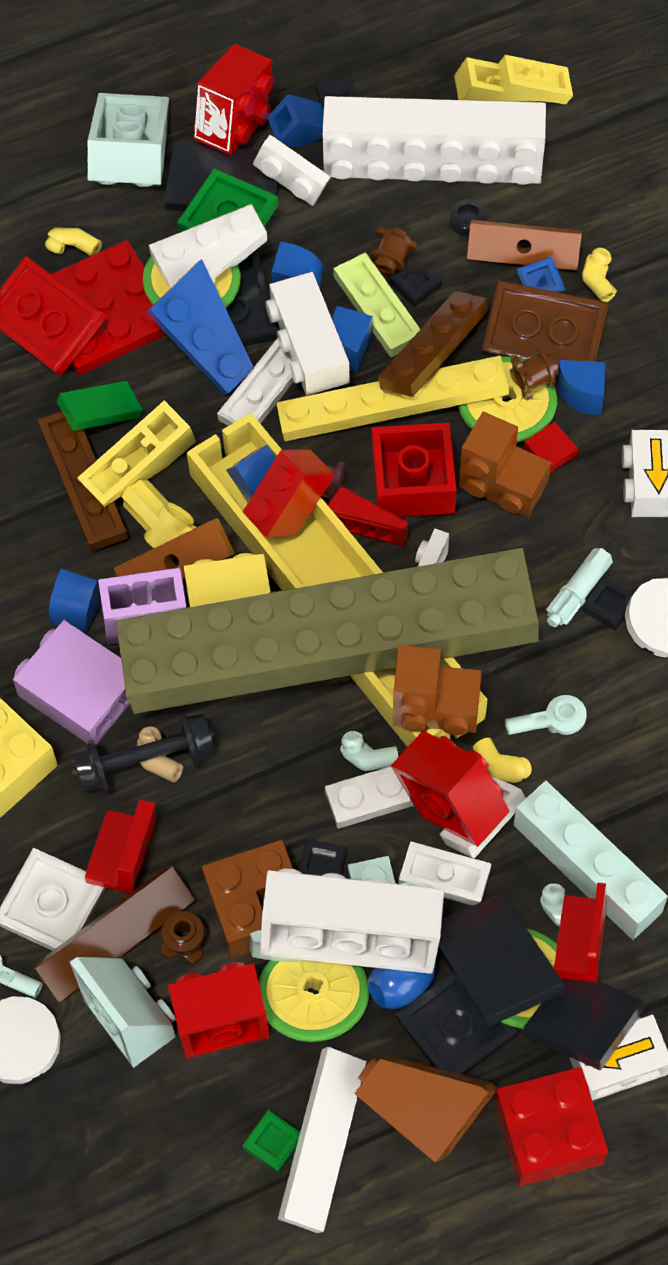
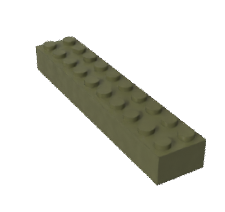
M523 548L116 620L126 697L134 714L394 668L397 663L398 645L440 648V659L539 642V622Z

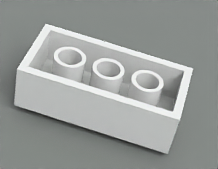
M294 869L268 871L262 914L260 955L432 974L440 941L444 889L433 888L426 883H412L410 885L390 884L388 881L380 878H370L365 881L352 880L335 873L315 876L302 874Z

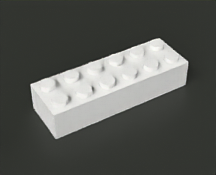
M325 96L323 119L324 173L338 179L371 178L374 180L407 179L409 181L440 180L445 182L473 181L481 183L507 182L522 185L529 183L541 184L545 146L546 103Z

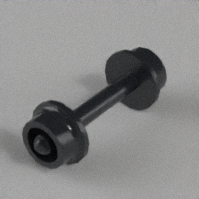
M180 713L178 715L183 733L99 757L94 739L88 740L89 743L86 747L72 752L76 766L73 767L70 775L76 779L80 778L84 792L99 789L106 793L109 790L104 773L176 751L188 749L193 766H197L202 758L215 754L212 739L217 731L208 727L203 713L193 716H186L184 713Z

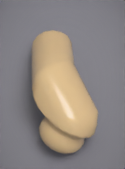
M155 727L143 728L139 733L137 746L162 739L159 729ZM166 755L140 762L145 770L173 783L178 781L183 772V765L166 757Z

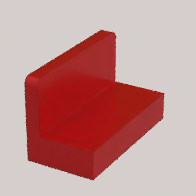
M139 799L134 816L111 810L106 812L85 874V882L87 884L129 894L134 891L155 827L156 803Z
M597 882L595 898L564 895L554 969L561 979L597 983L607 910L606 883Z

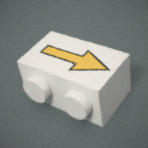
M632 430L629 445L622 446V468H629V479H624V502H631L632 517H668V430Z
M653 1015L644 1018L639 1016L601 1071L570 1058L574 1069L582 1067L592 1101L668 1075V1050Z

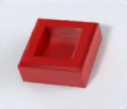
M555 422L524 441L523 449L551 461L550 473L578 454V447Z

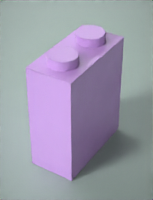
M180 568L98 580L107 645L119 643L116 620L186 608Z
M65 620L62 621L56 630L51 629L45 634L38 651L31 659L23 660L14 674L13 682L20 698L87 744L89 743L88 740L94 739L96 745L130 705L126 697L121 658Z

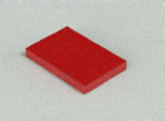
M25 256L0 288V331L59 376H62L107 318L99 309L27 256Z

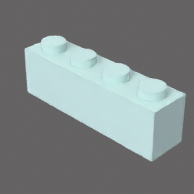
M547 781L543 782L516 807L514 826L588 898H595L597 882L606 883V915L632 940L662 914L668 896Z

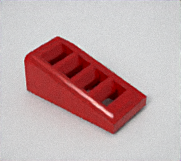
M340 487L328 504L329 508L351 534L402 547L408 541L407 521L345 487Z

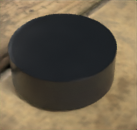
M463 199L456 202L450 211V226L453 231L461 236L469 237L471 220L486 221L487 212L485 207L473 199Z

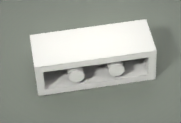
M313 272L269 284L271 300L265 301L267 313L271 323L278 322L280 330L277 331V336L283 353L289 352L292 361H289V367L294 382H301L306 396L350 383L349 361Z

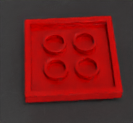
M128 240L51 274L107 316L71 363L78 376L167 335L146 313L153 304L148 299L143 286L145 267Z

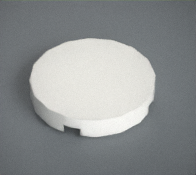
M668 578L652 579L642 584L630 598L625 611L627 630L634 642L642 649L646 647L649 651L654 652L653 655L659 657H668Z
M10 997L0 1001V1081L4 1083L23 1084L32 1081V1078L37 1077L41 1073L44 1074L51 1068L59 1053L61 1035L54 1015L44 1004L30 997Z

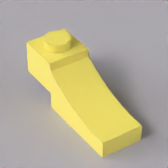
M505 55L499 64L467 57L454 75L458 100L538 101L567 104L573 97L568 67Z

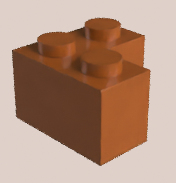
M482 411L462 446L459 486L474 497H484L498 503L504 510L510 513H520L529 517L549 482L551 461L516 447L518 426Z
M398 645L393 691V725L401 726L408 731H423L425 728L443 730L450 735H464L467 732L476 733L482 670L441 667L440 648Z
M283 840L202 866L205 885L231 959L250 953V933L261 930L263 914L261 906H264L268 871L293 869Z

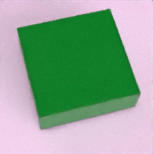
M268 1110L242 1146L245 1151L279 1174L296 1151L300 1132Z

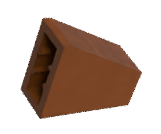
M391 1055L381 1058L379 1061L374 1058L365 1066L358 1077L362 1084L354 1094L436 1163L450 1154L494 1096L498 1087L491 1082Z

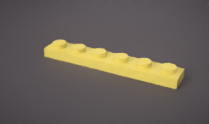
M501 356L439 368L414 397L380 389L379 381L277 402V408L285 442L509 395V387Z

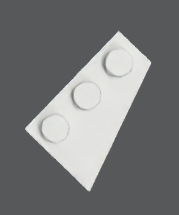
M250 204L149 245V249L168 289L200 259L203 260L213 283H215V278L229 266L235 267L267 241V232L253 206Z

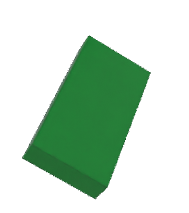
M127 381L60 393L57 400L72 431L140 418L143 411Z

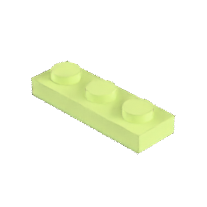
M363 253L333 268L334 278L357 311L373 316V333L389 356L393 357L399 354L420 328L368 255Z

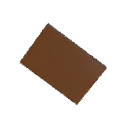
M498 280L482 346V355L519 357L527 360L534 356L535 351L541 350L545 355L550 354L554 358L557 367H559V360L596 362L609 303Z

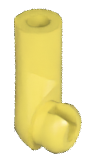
M53 228L48 232L49 238L45 242L46 248L56 254L63 253L65 245L74 246L89 256L98 254L102 248L100 240L79 228Z
M596 248L585 260L582 278L584 283L601 301L608 302L617 292L605 278L608 264L611 262V254L604 248Z
M484 738L473 746L474 751L482 755L489 765L487 771L490 776L511 783L520 782L530 776L532 768L528 759L500 755L491 738Z

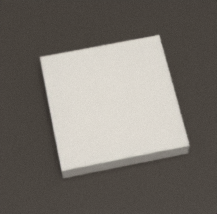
M33 848L0 907V927L53 951L88 925L107 888L87 884L85 882L86 871Z

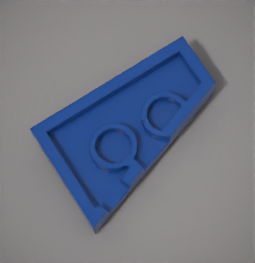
M202 259L197 261L146 311L223 395L228 394L254 368Z

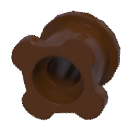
M377 228L375 235L380 239L376 250H372L369 255L371 261L379 272L386 275H393L394 272L403 271L405 267L403 261L407 252H415L418 244L412 241L406 235V232L400 228Z
M537 350L534 352L533 357L521 362L519 357L511 359V377L514 383L520 387L525 400L533 398V390L546 384L548 386L555 384V376L558 375L559 371L554 358L550 354L545 355L541 350Z
M179 911L171 914L162 926L164 943L161 949L165 958L173 959L178 957L186 959L189 964H196L201 961L203 956L201 951L202 943L208 937L207 927L202 924L195 914L188 911ZM180 932H189L184 937L177 936Z

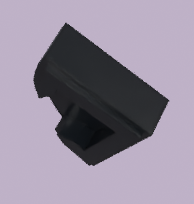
M407 270L390 276V285L413 307H416L442 287V279L428 271L425 273H407Z

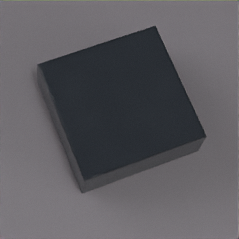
M604 576L583 604L582 612L616 631L625 619L626 607L634 593Z
M306 839L298 871L302 874L322 876L328 873L341 875L347 847Z

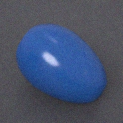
M434 964L432 974L374 968L368 978L369 992L373 1000L382 1008H403L419 998L429 988L436 973V966Z

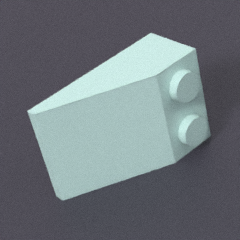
M98 93L88 136V180L98 181L105 185L117 182L134 183L141 187H148L153 184L161 185L167 136L169 97Z
M76 957L70 961L84 1002L133 1068L175 1038L171 1024L176 1020L173 1013L162 999L155 1003L146 991L151 985L137 966L130 969L122 958Z

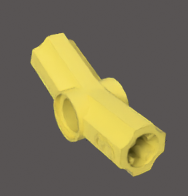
M139 479L135 484L128 486L121 496L124 499L123 506L146 530L144 539L153 548L197 528L193 525L194 519L186 510L173 503H169L148 480Z

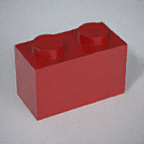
M280 450L242 512L266 538L296 536L335 474L311 450Z

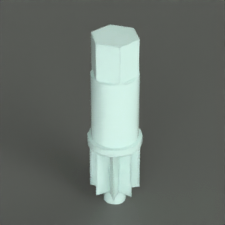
M594 548L568 583L561 587L560 592L546 609L549 612L547 614L549 616L547 619L549 625L552 627H557L558 624L562 626L563 623L567 625L578 609L583 606L586 597L613 563L612 557L602 548Z

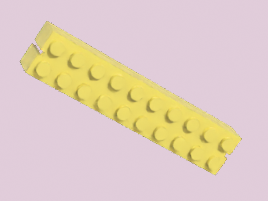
M251 412L222 430L225 458L222 459L221 443L216 434L187 452L189 472L192 479L252 554H264L267 572L282 591L383 573L322 498L319 499L296 536L266 538L244 515L242 511L246 507L247 501L226 469L265 445H268L275 458L280 450H282ZM453 657L440 659L441 667L461 668ZM396 667L350 675L408 747L422 731H408L401 726L393 725V691ZM481 691L479 694L477 724L486 718L487 698ZM430 728L423 730L438 738L445 736L450 739V734L445 733L443 730ZM454 735V737H455L456 739L461 736V735Z

